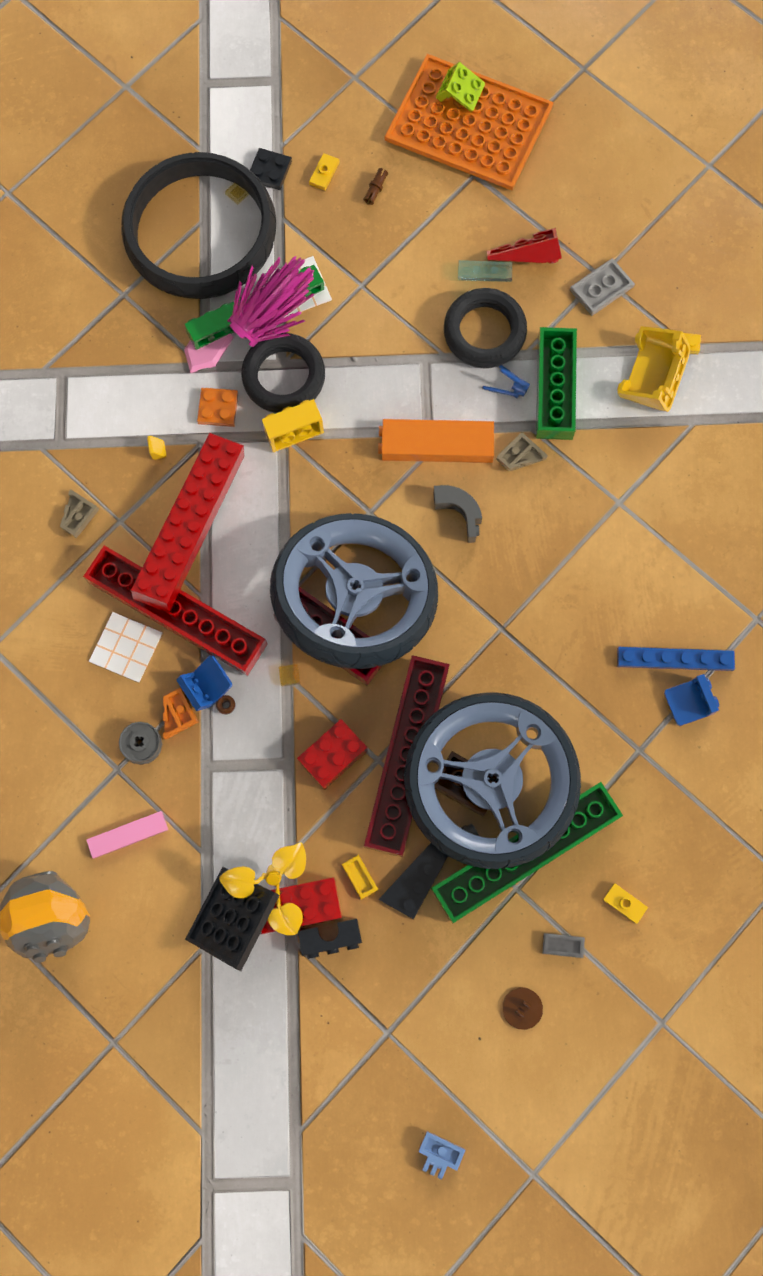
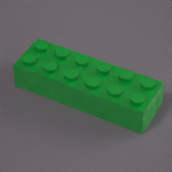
M540 327L537 356L536 439L573 440L576 432L577 328Z

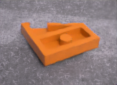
M181 687L163 696V706L165 708L163 713V721H165L164 739L167 740L199 722Z

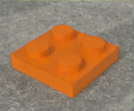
M201 388L198 424L235 427L238 390Z

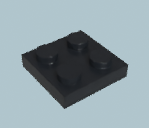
M259 148L250 171L261 180L264 186L281 191L292 163V157Z

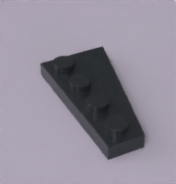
M430 843L379 900L414 920L448 856Z

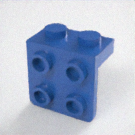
M213 655L208 656L194 672L180 675L176 679L196 711L212 707L232 687L231 680Z
M704 674L695 677L692 681L664 691L665 698L678 726L711 716L719 711V701L716 696H713L711 682Z

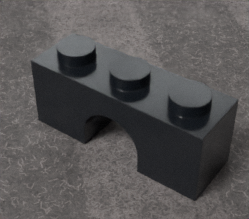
M358 919L338 922V936L333 941L323 940L319 933V927L298 931L302 956L307 955V959L319 957V952L327 951V955L338 953L339 948L347 947V951L359 948L358 944L362 943Z

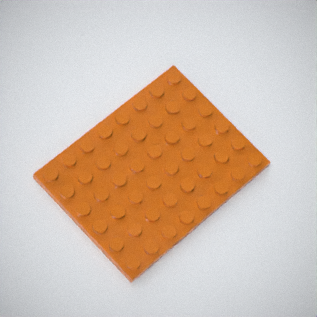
M427 54L385 135V141L513 191L553 108L554 102L474 71L472 72L485 82V86L472 112L452 97L440 102L436 95L448 69L455 64Z

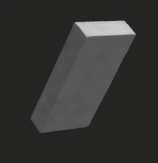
M544 933L542 954L583 958L585 937Z

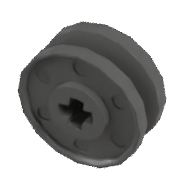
M131 723L120 734V751L126 759L134 764H149L161 753L163 745L161 736L155 727L149 723ZM139 740L144 743L142 747L137 743Z

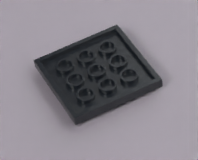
M222 867L185 940L234 969L242 971L280 895L259 884H254V892L247 898L233 897L219 880V877L229 870Z

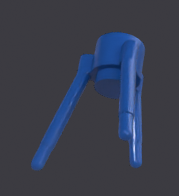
M500 365V371L515 381L511 388L514 392L488 386L482 387L484 390L510 395L518 399L519 395L524 397L530 384L520 379L503 365Z

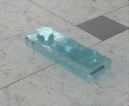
M459 260L458 280L511 282L512 262Z

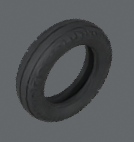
M478 288L462 294L449 307L444 319V337L451 352L465 364L477 368H494L507 363L521 350L527 335V321L521 306L509 294L493 288ZM481 307H489L501 312L510 324L511 333L508 339L500 346L492 349H480L470 345L463 338L460 331V323L468 312Z
M288 333L290 336L258 342L249 349L244 358L241 370L244 389L256 405L269 412L279 413L286 407L299 405L302 401L315 400L324 385L325 365L320 352L310 341L296 334ZM275 353H294L300 356L308 365V378L305 384L296 392L278 395L267 391L258 380L259 368L266 358Z

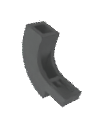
M434 486L435 510L452 509L459 512L466 522L468 543L476 542V537L479 536V525L476 524H481L482 513L475 499L466 491L454 486Z

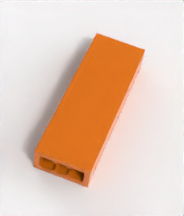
M383 419V426H379V437H382V443L378 444V454H382V461L493 463L494 421Z

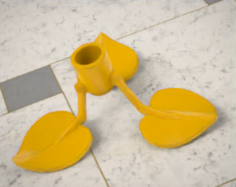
M303 843L284 846L275 851L272 857V864L268 866L266 873H262L261 877L257 880H254V870L244 866L225 871L219 877V880L227 892L236 898H247L254 892V884H258L263 879L269 885L275 886L276 894L280 895L279 883L282 875L284 874L289 879H295L301 876L305 870L306 852ZM279 896L276 901L278 908L272 909L268 922L275 931L281 934L295 935L302 924V911L293 903H285L281 906Z

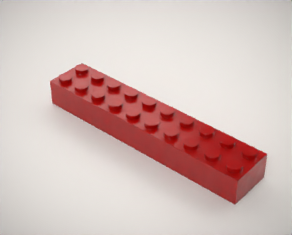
M212 433L208 434L131 589L133 600L168 613L170 612L244 459V445Z
M104 545L83 576L89 584L210 655L215 656V658L244 675H249L268 645L265 638L181 589L169 613L133 600L131 589L142 567Z

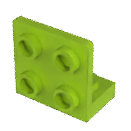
M458 62L448 69L436 98L441 102L446 98L452 97L472 112L482 93L485 82L461 62Z

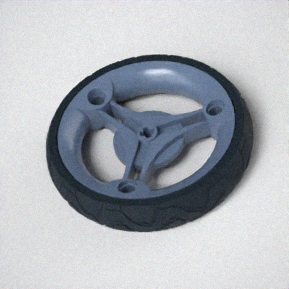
M346 513L328 516L315 521V523H310L300 529L286 542L271 572L270 598L280 627L291 642L300 650L316 660L329 665L349 669H364L391 663L410 652L422 640L435 618L438 606V582L430 558L421 545L405 530L379 517ZM341 544L370 546L391 557L400 566L402 572L376 573L366 565L344 562L329 548ZM327 559L336 569L333 570L324 560ZM317 566L327 578L326 597L330 605L336 610L332 624L319 626L307 614L301 603L299 581L304 567ZM399 583V584H396V585L383 586V585H387V584ZM403 594L409 601L402 619L391 629L381 634L366 638H355L349 630L357 617L372 613L385 597ZM341 614L349 616L345 627L337 624Z
M486 692L465 696L452 701L435 712L424 723L415 736L407 755L404 785L408 807L414 821L424 836L437 849L452 859L466 865L486 869L510 868L532 861L548 851L560 840L571 824L578 807L581 773L576 751L570 738L561 725L548 712L533 702L518 696ZM484 722H499L516 727L518 737L504 750H482L473 755L468 762L443 760L441 751L447 742L459 731L471 725ZM533 730L536 732L537 737L530 739L526 732ZM521 740L527 747L515 760L509 753ZM532 748L543 751L550 769L551 785L549 797L543 811L531 825L526 827L518 824L513 802L519 796L523 785L520 763ZM429 763H436L438 770L430 772L427 765ZM444 766L462 769V777L442 773ZM487 776H496L497 778L495 781L498 782L489 783V778H487ZM439 779H444L462 785L465 794L472 803L480 808L492 811L501 831L498 837H480L466 832L457 826L443 811L438 801L434 784ZM507 807L513 826L505 828L499 809ZM508 833H516L518 841L516 843L510 842L508 840Z

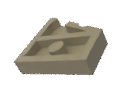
M521 432L496 457V460L510 472L546 460L548 455Z

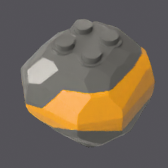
M54 871L34 874L15 881L0 904V934L7 946L24 958H32L35 963L44 962L46 957L54 954L55 957L65 956L69 949L84 939L89 929L90 915L82 899Z

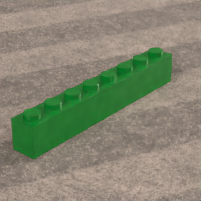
M315 265L306 266L299 271V273L304 272L307 268L314 270V280L308 284L310 286L307 288L309 292L304 295L306 297L312 293L317 294L324 290V280ZM234 301L225 303L220 308L208 311L203 316L190 319L185 323L186 333L196 350L235 332L230 327L231 323L227 321L232 316Z

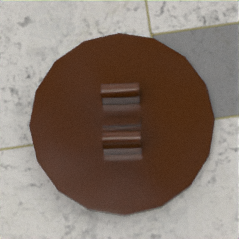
M517 988L506 995L503 1001L502 1012L505 1020L516 1029L527 1030L539 1023L543 1015V1005L540 997L534 991L528 988Z

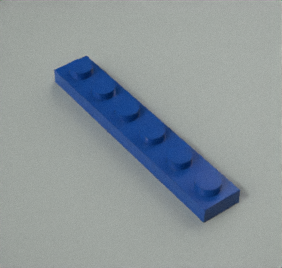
M618 647L617 667L734 671L735 652L729 650Z

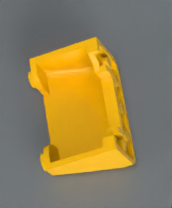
M641 326L639 333L635 336V343L639 348V352L629 380L624 379L619 383L617 393L621 398L668 412L672 407L690 355V344L682 331Z

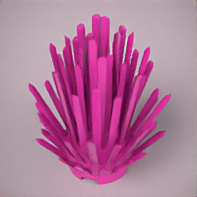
M294 256L281 269L277 268L280 264V257H278L265 275L264 273L261 274L252 293L251 290L257 279V274L255 273L254 277H251L254 269L251 266L241 298L242 283L239 281L238 290H236L233 313L227 321L231 323L230 327L242 339L247 338L250 341L248 343L250 346L254 347L261 341L290 336L288 333H281L290 331L287 329L289 327L305 322V320L291 321L277 327L300 315L301 312L299 311L288 314L315 295L312 293L308 297L304 296L309 292L307 288L310 285L308 284L314 280V270L307 268L304 272L299 273L298 269L305 263V260H301V257L296 260V256Z

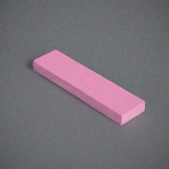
M160 811L89 838L87 843L92 858L95 859L169 829L163 812Z

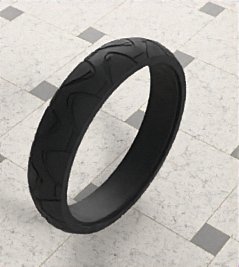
M185 153L163 160L158 165L153 166L135 184L128 195L122 212V239L129 260L140 275L151 285L178 297L189 299L214 298L238 289L239 281L242 283V286L246 284L251 266L254 268L251 277H254V274H257L264 266L275 241V208L261 180L241 163L214 153ZM194 176L218 177L240 186L254 199L262 217L259 235L247 255L229 269L204 277H185L169 273L152 263L144 255L138 244L140 218L150 200L166 186L178 180Z

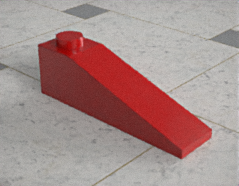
M556 228L537 232L529 240L521 238L512 246L511 244H505L487 251V259L556 263L559 259H562Z

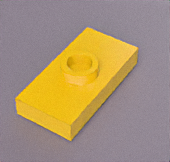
M323 153L309 180V185L326 191L340 163L339 159Z
M615 883L603 898V901L635 924L639 922L648 909L646 905Z

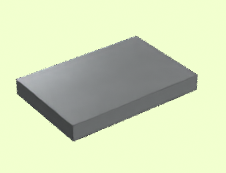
M612 258L572 285L570 291L589 314L593 316L632 289L635 284Z

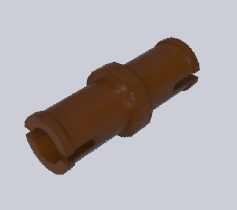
M378 168L363 198L366 203L370 198V205L374 204L388 176L386 170L382 174L383 168Z

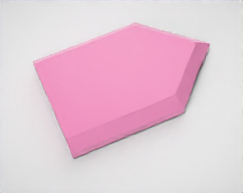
M228 334L197 350L190 340L184 349L190 373L198 372V370L216 367L234 337Z

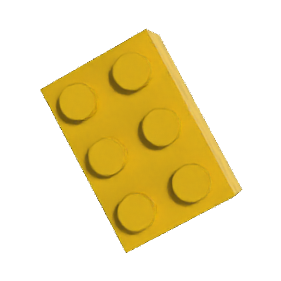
M314 399L302 401L295 407H286L282 412L268 414L262 419L264 431L273 453L324 433L322 417Z

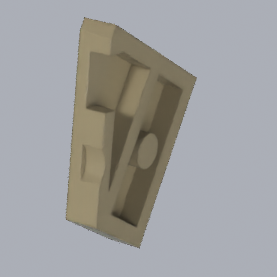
M70 489L68 493L70 496L68 505H65L64 517L60 527L77 538L99 511V508Z

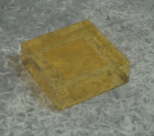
M236 183L225 191V195L237 205L249 195L245 189Z
M298 664L279 667L281 687L300 684Z

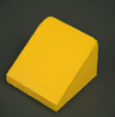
M147 436L149 453L152 459L166 458L164 441L153 436Z

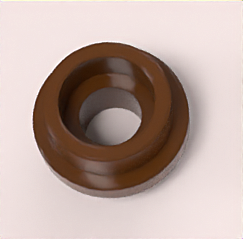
M223 695L216 702L217 710L224 715L232 713L236 706L235 700L229 695ZM225 702L229 703L228 708H223Z

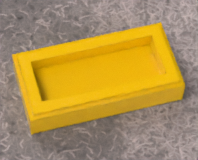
M359 854L341 864L361 900L378 890Z

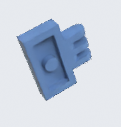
M427 1131L418 1151L428 1156L422 1171L427 1172L429 1165H432L430 1175L434 1176L438 1168L440 1169L438 1178L442 1180L447 1166L456 1171L458 1170L465 1149Z

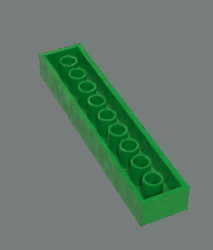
M602 782L580 795L577 810L568 829L560 840L541 856L522 865L510 868L486 869L467 865L432 887L431 890L453 924L615 822L623 814ZM518 835L513 836L509 841L516 843Z

